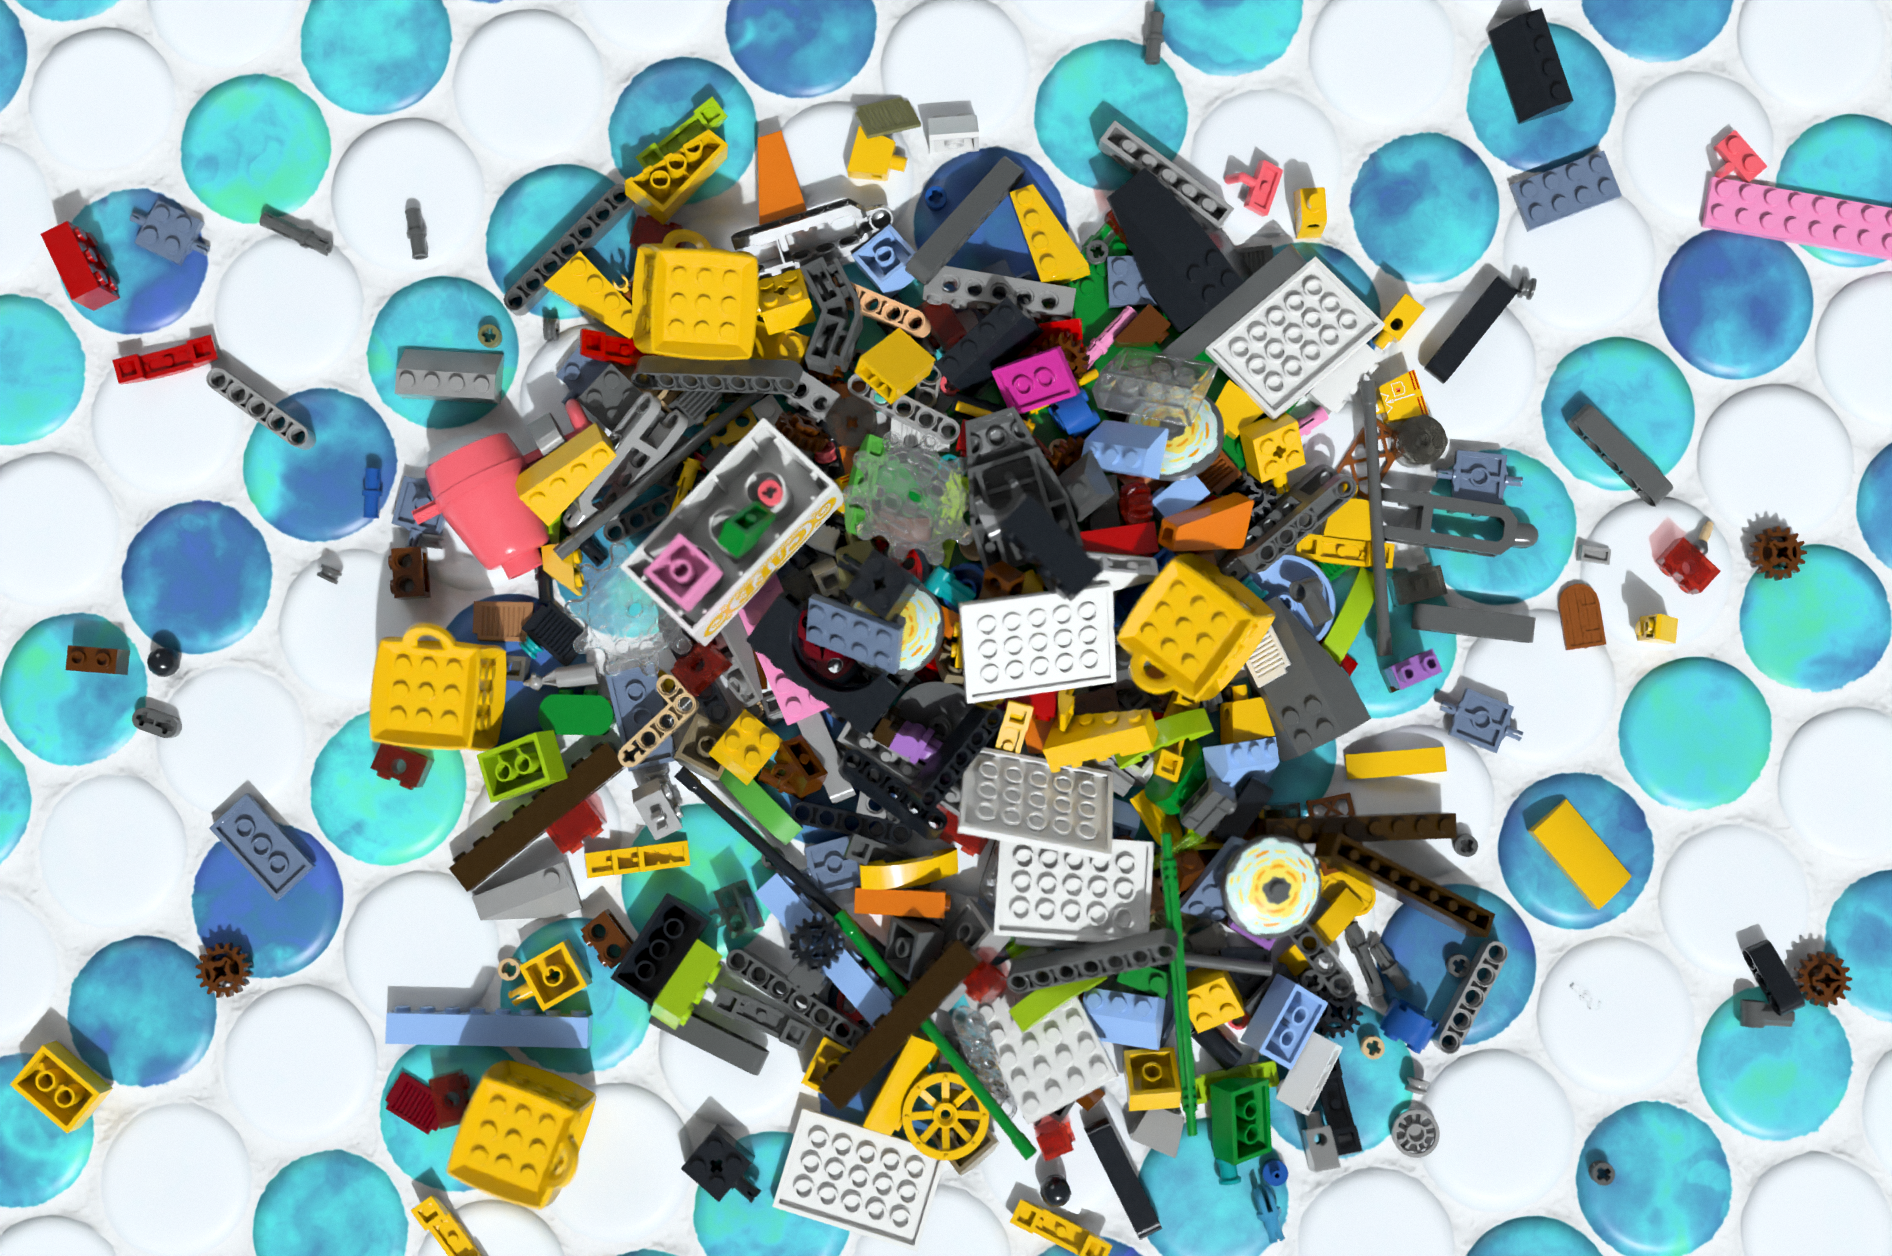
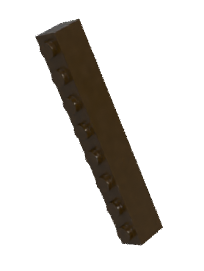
M602 741L590 750L592 754L585 760L581 757L571 765L572 770L567 773V779L553 783L546 791L542 788L531 797L533 801L527 806L524 804L520 805L512 812L513 817L507 822L502 820L492 828L494 832L487 838L483 835L472 844L474 848L468 853L463 851L453 859L454 864L449 869L467 892L478 887L627 768L619 762V751L611 742H606L605 744Z
M1413 812L1264 817L1255 819V838L1264 835H1280L1300 844H1317L1320 833H1341L1356 842L1457 838L1456 813Z
M1320 833L1313 854L1314 858L1466 936H1489L1495 913L1341 833Z
M963 938L956 941L951 939L942 948L944 954L938 960L933 958L925 966L924 969L927 972L921 979L917 976L907 986L909 991L904 997L899 995L889 1005L892 1010L887 1015L882 1013L872 1023L875 1028L869 1034L865 1031L855 1041L858 1046L852 1052L847 1050L838 1059L840 1065L835 1070L829 1069L820 1080L823 1083L819 1086L818 1090L839 1111L855 1098L984 960Z

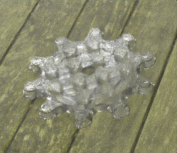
M889 431L885 433L882 439L885 447V452L882 456H874L863 450L856 452L853 456V463L863 472L864 481L860 485L846 486L842 496L846 502L858 504L865 510V519L857 525L856 534L863 540H869L876 535L885 537L889 542L888 557L896 564L904 562L907 553L911 549L916 548L923 551L931 565H940L945 558L942 547L945 540L953 539L962 545H968L974 539L971 528L963 520V514L970 510L969 491L962 486L960 481L961 477L968 472L967 459L965 457H957L952 461L942 459L937 452L939 442L934 434H925L920 439L919 445L912 448L904 444L899 433ZM911 490L921 495L920 502L910 500L908 494Z
M623 542L612 543L609 548L610 563L607 567L598 569L588 563L580 566V572L583 573L587 592L584 597L569 600L564 605V613L568 617L579 618L585 624L584 632L574 640L573 647L579 654H586L592 649H601L605 654L603 671L610 677L617 676L622 666L630 660L639 663L641 671L645 676L653 677L659 672L658 656L662 650L672 649L678 654H686L690 651L692 643L683 634L682 626L620 568L630 556L627 546ZM634 603H640L642 610H640L639 614L635 616L630 615V606Z

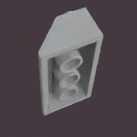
M405 349L396 369L395 394L406 399L501 404L504 355Z
M968 898L942 929L944 941L940 957L944 954L942 948L951 939L956 941L963 938L984 960L939 1007V1009L947 1012L950 1011L1011 939L1010 936L994 935L995 917L972 898Z

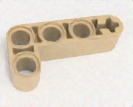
M667 674L658 679L656 684L657 691L669 704L620 749L618 760L624 767H634L644 761L697 711L699 707L698 699L678 676ZM668 678L675 682V689L671 693L666 692L663 687L664 681ZM684 697H689L692 700L693 706L689 711L681 708L680 702ZM666 714H670L674 718V725L671 728H666L662 724V718ZM647 731L655 735L656 740L653 745H648L644 741V734ZM638 746L641 747L642 750H639L634 755V758L636 760L632 759L628 761L627 757L629 754L627 753V751L630 752L635 750Z

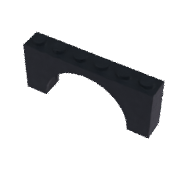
M785 589L778 595L746 641L755 652L766 656L774 667L790 675L793 682L809 690L816 700L823 701L828 705L835 715L847 720L855 731L867 735L907 683L896 674L884 671L871 681L855 685L837 683L818 673L805 658L798 636L799 620L807 604L790 590Z

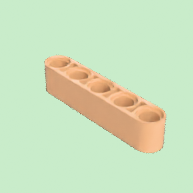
M835 276L832 277L831 279L835 284V287L841 288V285L837 282ZM850 282L859 298L863 316L896 330L900 327L906 334L915 338H924L930 333L931 323L919 310ZM849 297L845 298L847 308L854 311L853 303L848 301ZM878 302L877 308L870 310L871 304ZM895 311H900L899 317L892 320L891 315ZM922 320L921 326L913 329L914 322Z

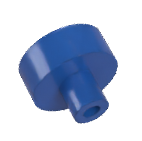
M1269 1159L1263 1164L1262 1176L1269 1185L1280 1186L1286 1182L1288 1169L1281 1160Z

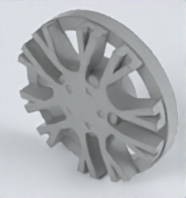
M1408 1109L1399 1114L1391 1128L1392 1139L1397 1149L1406 1156L1420 1158L1430 1154L1436 1148L1440 1138V1130L1436 1120L1429 1113L1419 1109ZM1416 1114H1419L1418 1123L1415 1122ZM1410 1115L1412 1119L1410 1123H1406L1403 1118ZM1427 1117L1431 1122L1426 1126H1422V1121ZM1400 1122L1406 1125L1405 1130L1398 1126ZM1434 1128L1435 1132L1426 1133V1129ZM1397 1131H1403L1404 1136L1397 1139ZM1427 1136L1434 1138L1431 1146L1424 1141ZM1406 1139L1409 1140L1403 1147L1400 1146ZM1421 1143L1425 1148V1151L1423 1152L1421 1151L1419 1144ZM1411 1144L1416 1145L1415 1153L1408 1152Z

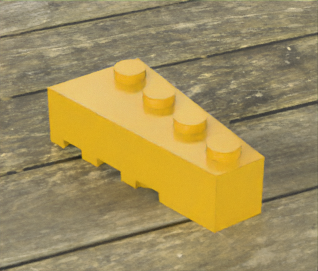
M708 129L684 144L680 150L673 154H667L663 157L662 161L653 166L646 167L636 177H630L625 180V195L664 225L727 159L728 144Z
M1031 184L1010 192L1011 200L1040 282L1062 285L1090 275L1089 264L1035 186Z
M580 251L543 284L551 293L581 310L623 338L633 339L632 305Z
M595 422L519 474L515 483L518 497L549 527L617 456L610 437Z
M1150 709L1072 716L1065 732L1059 729L1058 717H1055L1044 744L1043 753L1051 772L1054 773L1061 771L1060 767L1071 764L1072 768L1083 766V761L1097 759V762H1101L1117 753L1122 757L1152 750L1158 736V730Z

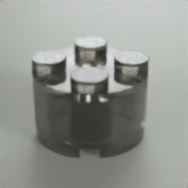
M854 396L843 398L836 402L828 413L826 422L829 434L834 443L844 450L857 451L867 434L877 436L878 419L873 407L861 398ZM857 420L858 427L856 429L854 427L848 429V421L854 422Z
M1426 414L1417 415L1407 419L1394 429L1391 436L1390 451L1400 465L1407 468H1423L1442 456L1448 444V437L1443 426L1436 419ZM1418 439L1420 440L1419 446L1415 443Z

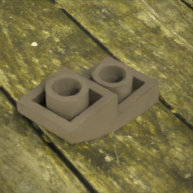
M944 640L934 656L943 683L964 686L963 669L955 668V658L951 657V646L954 641Z

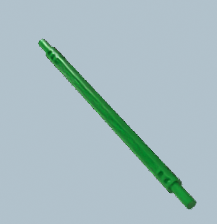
M1164 832L1161 833L1163 858L1160 859L1166 929L1175 931L1179 937L1177 956L1169 964L1182 1110L1186 1116L1187 1135L1196 1136L1197 1123L1195 1111L1198 1110L1177 867L1176 858L1173 857L1171 833Z

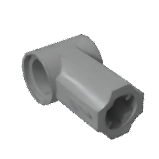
M1109 758L1101 762H1097V759H1091L1085 765V767L1113 772V791L1122 797L1125 796L1135 782V779L1115 766L1114 762Z

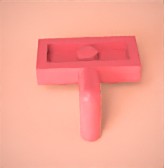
M1736 130L1731 132L1713 148L1726 162L1715 172V177L1724 178L1734 171L1742 182L1749 183L1768 167Z
M1260 160L1253 177L1245 172L1226 175L1224 180L1228 185L1242 182L1250 188L1243 207L1263 217L1269 214L1283 169L1266 160Z

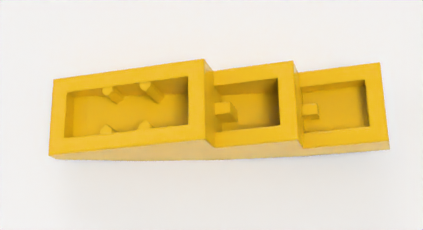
M688 840L584 853L587 878L690 865Z

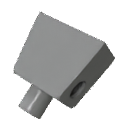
M1175 1108L1142 1110L1128 1135L1133 1141L1176 1158L1185 1117L1182 1113L1176 1111Z
M1319 1111L1310 1112L1309 1116L1305 1115L1307 1128L1301 1129L1309 1170L1320 1172L1340 1168L1341 1165L1330 1125H1322ZM1317 1134L1321 1135V1142L1319 1144H1316L1314 1141Z

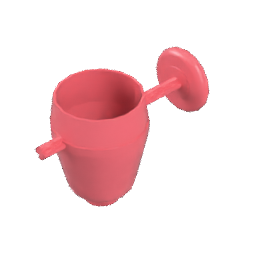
M569 399L565 404L566 412L575 430L564 435L567 441L593 424L592 421L588 420L583 408L576 399ZM507 433L494 434L459 448L436 461L425 470V476L434 500L411 511L413 518L419 525L442 514L446 522L484 568L488 570L503 568L508 580L519 577L543 564L539 549L547 544L549 533L547 525L518 497L515 483L519 474L543 459L544 455L538 448L523 456Z

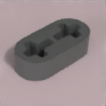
M139 708L132 715V722L136 728L162 738L177 737L182 731V723L177 717L152 708ZM147 715V717L153 719L154 722L144 723V720L141 719V716ZM170 723L174 727L173 731L167 732V728L160 726V724Z

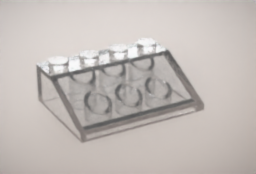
M1124 347L1101 370L1092 388L1097 407L1100 409L1191 427L1218 369V364Z

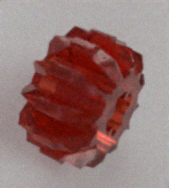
M1132 482L1122 485L1118 503L1121 518L1126 524L1133 525L1150 522L1154 504L1151 489L1146 483Z

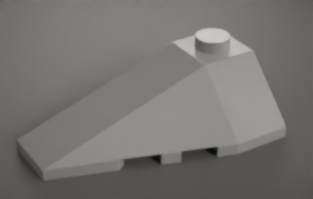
M739 613L706 646L690 634L702 657L707 656L714 664L713 670L717 674L722 673L728 681V688L746 709L764 699L751 645L746 641L748 634Z
M566 861L472 897L480 921L561 917L583 908Z

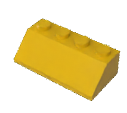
M917 1030L902 1046L865 1116L863 1127L890 1136L894 1129L900 1130L903 1124V1106L909 1091L919 1080L929 1075V1072L926 1071L929 1063L934 1064L940 1054L939 1049L928 1035Z

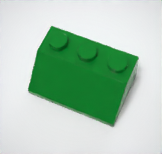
M1229 1077L1210 1084L1214 1157L1235 1166L1271 1152L1269 1079Z

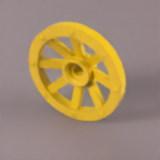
M942 1071L923 1077L911 1088L904 1102L902 1119L909 1141L919 1152L933 1159L947 1161L964 1157L977 1148L987 1132L989 1112L958 1073ZM942 1082V1101L939 1102L925 1089L933 1084ZM949 1082L966 1088L952 1102L949 1101ZM918 1095L934 1108V1110L912 1112ZM973 1095L980 1111L957 1110V1108ZM943 1110H948L950 1112V1115L948 1117H943L941 1115V1112ZM958 1118L979 1120L978 1128L973 1136L962 1126ZM934 1119L919 1137L913 1127L912 1120ZM938 1127L942 1128V1149L934 1148L925 1143ZM951 1127L966 1141L965 1144L954 1149H950Z

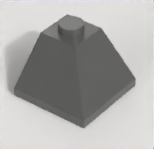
M1088 451L1057 477L1069 496L1077 522L1082 521L1115 494L1092 451Z

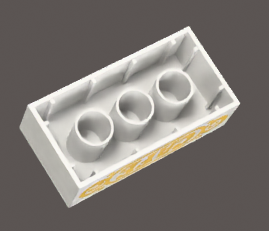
M762 418L627 558L620 568L688 633L706 646L845 501V498L838 486L768 421ZM773 480L782 488L783 498L777 505L768 506L759 498L758 488L764 481ZM772 487L768 488V493H765L764 497L767 495L769 499H772L773 494L777 490L774 491ZM757 500L775 513L776 517L755 545L736 558L717 543L726 520ZM679 533L724 573L689 612L644 573Z

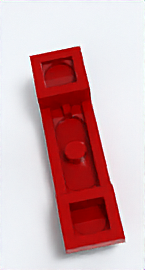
M580 330V355L591 359L636 366L639 358L642 356H666L639 351L634 345L633 339L608 336L606 332Z
M212 335L188 340L186 341L187 344L141 356L134 354L114 359L112 361L118 383L122 385L159 379L186 372L218 360Z

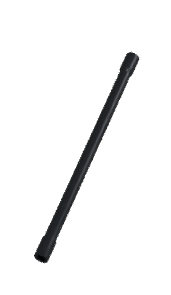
M683 766L674 777L682 785L696 794L830 916L834 917L843 910L703 785L701 780L688 768ZM855 921L859 930L879 955L884 958L886 946Z

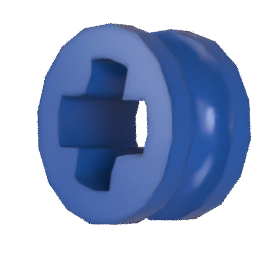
M932 186L926 191L925 203L929 209L939 211L946 206L947 194L942 187ZM933 193H938V196L942 195L940 203L934 204V201L930 202L929 199L932 198Z

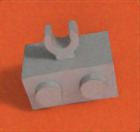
M659 777L631 790L633 803L655 840H659L683 828L681 818L684 817V813L678 803L674 805L671 800L673 794L667 784L663 785Z

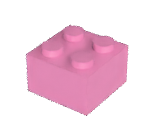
M680 533L644 571L648 577L687 612L697 604L724 574Z

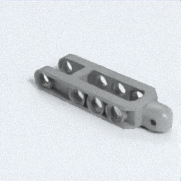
M645 392L636 400L609 435L617 456L581 492L564 515V525L571 534L579 530L612 503L615 498L617 499L663 460L686 430L688 425V417L675 409L662 423L659 422L649 437L646 438L642 434L658 415L661 409V400L649 392ZM634 447L640 452L633 461L628 462L626 470L619 479L611 484L612 488L602 501L599 500L592 504L593 497L631 448ZM621 512L618 513L615 517H613L610 521L617 519Z

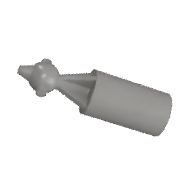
M597 662L557 667L543 677L532 673L531 677L523 682V685L540 691L543 685L558 687L561 690L599 684Z

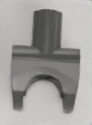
M1015 478L1008 480L1012 489L1010 490L1012 498L1009 505L1004 509L994 510L984 502L981 495L974 497L980 520L992 542L1002 538L1000 535L1001 531L998 529L999 525L1027 497ZM1008 543L1016 560L1023 559L1018 553L1019 549L1013 543Z

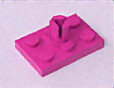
M1061 346L996 367L991 371L1007 407H1015L1018 414L1076 396L1080 392Z

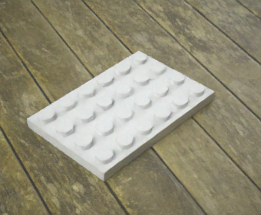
M1315 256L1206 347L1205 353L1274 421L1379 333L1385 326V323Z
M1110 583L1087 586L1071 602L1068 599L1064 600L1053 590L959 603L964 688L967 703L1116 682L1113 586Z
M984 747L962 774L957 832L1110 860L1112 856L1113 772L1084 766L1072 768L1070 764L1060 767L1061 771L1052 773L1046 759Z
M1112 839V856L1110 860H1104L1000 840L994 935L1102 942L1149 932L1154 842Z
M1032 946L979 975L964 993L1027 1125L1040 1120L1119 1077L1078 995L1046 1015L1044 1020L1024 1033L1021 1032L1008 1011L1035 991L1016 993L1008 988L1007 978L1013 961L1055 952L1052 948Z
M803 1107L772 1207L918 1252L945 1160L933 1159L922 1154L908 1139L873 1131L863 1127V1125Z

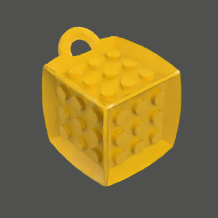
M687 229L669 232L664 237L662 244H642L639 246L632 292L633 343L636 348L643 353L691 359H749L752 356L758 314L759 279L757 258L747 251L730 252L724 249L713 248L701 234ZM686 241L694 244L698 249H675V246L679 242Z
M1186 553L1174 557L1152 581L1124 622L1117 635V641L1132 656L1129 672L1132 680L1141 689L1150 693H1165L1174 689L1190 699L1204 701L1217 696L1234 678L1253 654L1276 615L1268 605L1232 576H1224L1220 573L1219 567L1202 557ZM1148 661L1166 676L1159 680L1149 678L1144 672V663Z
M432 623L413 624L406 630L404 637L390 636L382 638L379 641L371 683L369 716L371 740L425 749H469L474 751L492 749L498 743L506 694V651L496 645L456 642L446 629ZM423 635H430L439 641L417 640Z
M503 1060L492 1065L484 1073L463 1116L446 1169L447 1174L477 1190L515 1204L539 1210L549 1206L556 1200L561 1189L566 1187L575 1176L579 1162V1150L592 1117L597 1098L596 1094L561 1076L519 1062Z

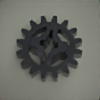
M1243 472V478H1237L1233 484L1231 483L1227 487L1228 490L1222 491V494L1226 496L1232 493H1240L1254 500L1250 519L1255 524L1257 517L1264 520L1266 519L1265 512H1273L1271 505L1277 504L1275 498L1277 492L1271 479L1261 483L1254 476H1247V473Z
M814 915L811 922H808L805 918L802 919V927L797 924L795 925L794 931L796 933L790 934V940L793 942L789 944V950H795L792 953V959H800L799 967L807 964L809 972L813 967H816L817 971L821 972L822 966L825 965L829 970L832 966L831 961L839 962L840 957L837 954H843L844 948L840 945L844 944L845 938L839 937L842 932L841 928L834 930L835 921L827 924L825 916L822 917L821 921H817ZM830 936L833 940L834 948H831L832 945L828 943ZM800 939L806 946L804 951L800 947ZM822 939L821 945L818 944L812 948V943H817Z
M1335 982V986L1341 989L1340 984ZM1324 985L1325 990L1322 991L1320 989L1317 991V996L1328 1004L1315 1029L1321 1027L1320 1033L1323 1036L1329 1031V1035L1333 1039H1335L1336 1033H1339L1344 1038L1346 1030L1351 1033L1354 1032L1353 1024H1361L1356 1018L1363 1015V1012L1357 1010V1007H1360L1362 1002L1354 1000L1358 995L1354 991L1346 997L1331 998L1329 996L1332 994L1331 991ZM1345 985L1341 990L1347 989L1348 986ZM1329 1003L1338 1007L1337 1011L1341 1018L1332 1013L1333 1011ZM1351 1007L1350 1016L1347 1018V1011ZM1338 1022L1340 1026L1331 1027L1327 1024Z

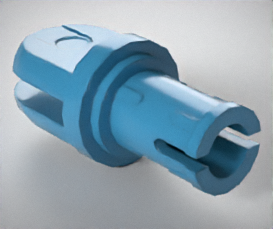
M1262 1185L1266 1204L1259 1187L1255 1188L1254 1197L1259 1210L1256 1213L1257 1219L1264 1221L1269 1242L1277 1243V1239L1283 1241L1285 1236L1278 1219L1282 1213L1280 1206H1276L1271 1189L1267 1185Z

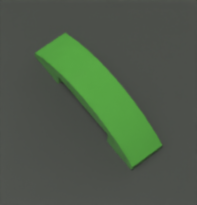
M871 434L866 435L855 458L845 500L846 532L866 539H870L873 513H870L877 472L879 466H885L890 441Z
M726 768L724 769L719 780L784 846L803 829L754 779L746 785Z

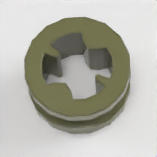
M487 324L479 329L478 339L485 347L496 348L502 342V333L496 326ZM492 330L496 337L494 340L490 339L491 342H488L484 336L486 333L490 334L489 331Z

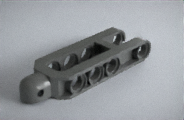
M846 198L739 231L731 236V241L735 251L755 244L760 246L776 241L780 257L758 263V279L760 281L764 278L799 269L820 257H823L825 262L828 263L836 257L841 259L850 256L871 240L872 235L879 233L889 224L892 226L893 215L886 205L876 204L864 208L863 205L850 198ZM849 215L854 217L857 226L854 234L790 253L785 235L801 230L806 232L809 231L810 227L827 222L832 224L833 220Z
M1325 464L1315 467L1291 487L1288 492L1276 500V505H1271L1273 512H1265L1266 519L1263 520L1257 517L1255 524L1252 521L1249 523L1246 537L1253 535V544L1249 547L1244 546L1243 549H1227L1229 554L1216 565L1219 567L1220 573L1231 577V572L1236 571V575L1233 578L1240 580L1247 573H1259L1267 570L1355 495L1357 490L1355 480L1348 475L1338 474L1334 468ZM1328 471V481L1324 484H1321L1320 476L1322 475V473ZM1346 481L1347 489L1339 494V484ZM1290 503L1292 506L1291 512L1283 516L1282 508ZM1308 513V522L1305 525L1300 526V517L1303 514ZM1272 519V528L1264 531L1263 524L1265 521ZM1284 530H1289V538L1286 541L1281 542V533ZM1265 546H1270V554L1265 558H1261V550Z
M1392 488L1381 489L1382 501L1398 503V506L1418 509L1415 529L1383 525L1384 541L1496 557L1511 547L1520 549L1531 547L1537 542L1539 537L1538 530L1533 524L1519 522L1506 505ZM1433 509L1445 510L1448 514L1455 512L1472 514V517L1475 518L1479 516L1497 518L1496 521H1499L1504 527L1503 537L1498 542L1430 532Z

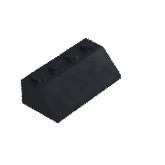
M1542 8L1518 15L1488 31L1487 34L1518 125L1563 111L1574 101Z
M1010 293L934 365L952 385L963 393L973 396L994 377L991 372L994 368L1010 363L1040 336L1044 330Z
M1030 495L998 527L1002 538L1010 544L1013 543L1019 549V555L1025 561H1031L1036 566L1039 576L1045 581L1049 580L1056 587V593L1064 600L1068 599L1070 602L1074 600L1104 571Z
M667 893L610 978L653 1006L659 994L713 918L692 904Z

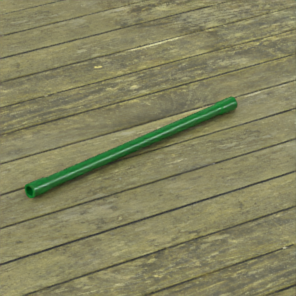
M845 909L840 911L833 917V920L845 935L853 941L896 997L899 995L904 997L908 992L906 987L859 930L858 925ZM929 1018L921 1028L1010 1138L1011 1143L1025 1161L1031 1158L1037 1152V1149L1025 1134L1017 1128Z

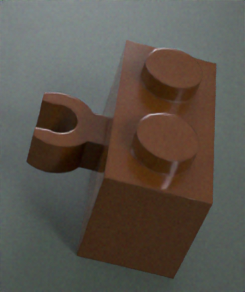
M802 734L781 742L774 757L777 764L771 771L772 775L776 773L783 775L779 778L778 785H785L789 781L799 798L820 790L828 772Z

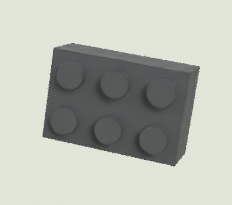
M610 364L577 401L607 429L613 432L643 393L616 367ZM660 410L642 435L647 437L667 415Z

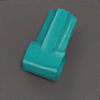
M937 564L923 583L930 592L938 597H944L958 609L959 603L972 602L977 595L973 590L957 580L953 572L941 564Z

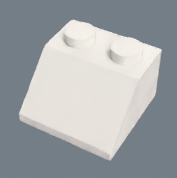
M963 112L954 117L938 114L928 118L930 155L979 151L977 115Z

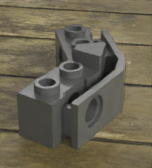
M820 257L800 267L803 279L821 312L806 352L805 360L808 369L832 376L836 365L840 366L841 371L847 372L863 329V313L859 298L838 258L833 259L834 264L827 266L824 258ZM835 276L837 282L840 283L841 288L835 287L831 279L832 277ZM847 297L850 298L854 305L855 316L851 327L850 315L845 303V298Z

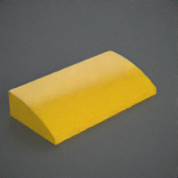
M1564 799L1527 830L1594 909L1599 910L1632 877L1567 799Z

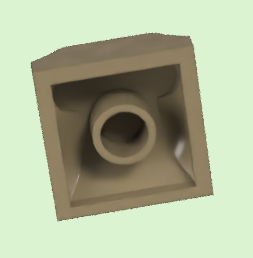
M696 713L673 758L682 767L685 766L690 771L706 779L718 781L725 767L708 753L728 729Z
M966 1102L958 1109L975 1111L969 1102ZM958 1118L962 1126L973 1136L978 1128L979 1120ZM938 1127L931 1138L939 1149H942V1128ZM951 1127L950 1149L962 1146L966 1141ZM988 1127L983 1140L977 1148L964 1157L948 1161L957 1173L962 1176L974 1169L993 1153L1000 1142L994 1132Z

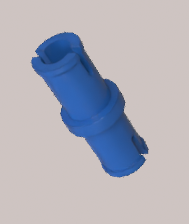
M365 468V490H362V495L364 496L363 518L380 519L379 504L380 497L383 495V492L380 491L382 469Z

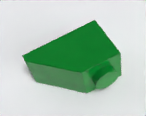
M755 500L726 520L717 543L738 558L755 545L773 522L776 514Z

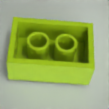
M554 730L535 732L477 755L491 803L509 800L568 778Z
M697 939L655 1000L650 1014L674 1030L677 1029L679 1024L684 1026L695 1008L692 1006L693 1003L698 1005L709 988L706 984L708 982L713 984L723 967L720 964L723 955Z

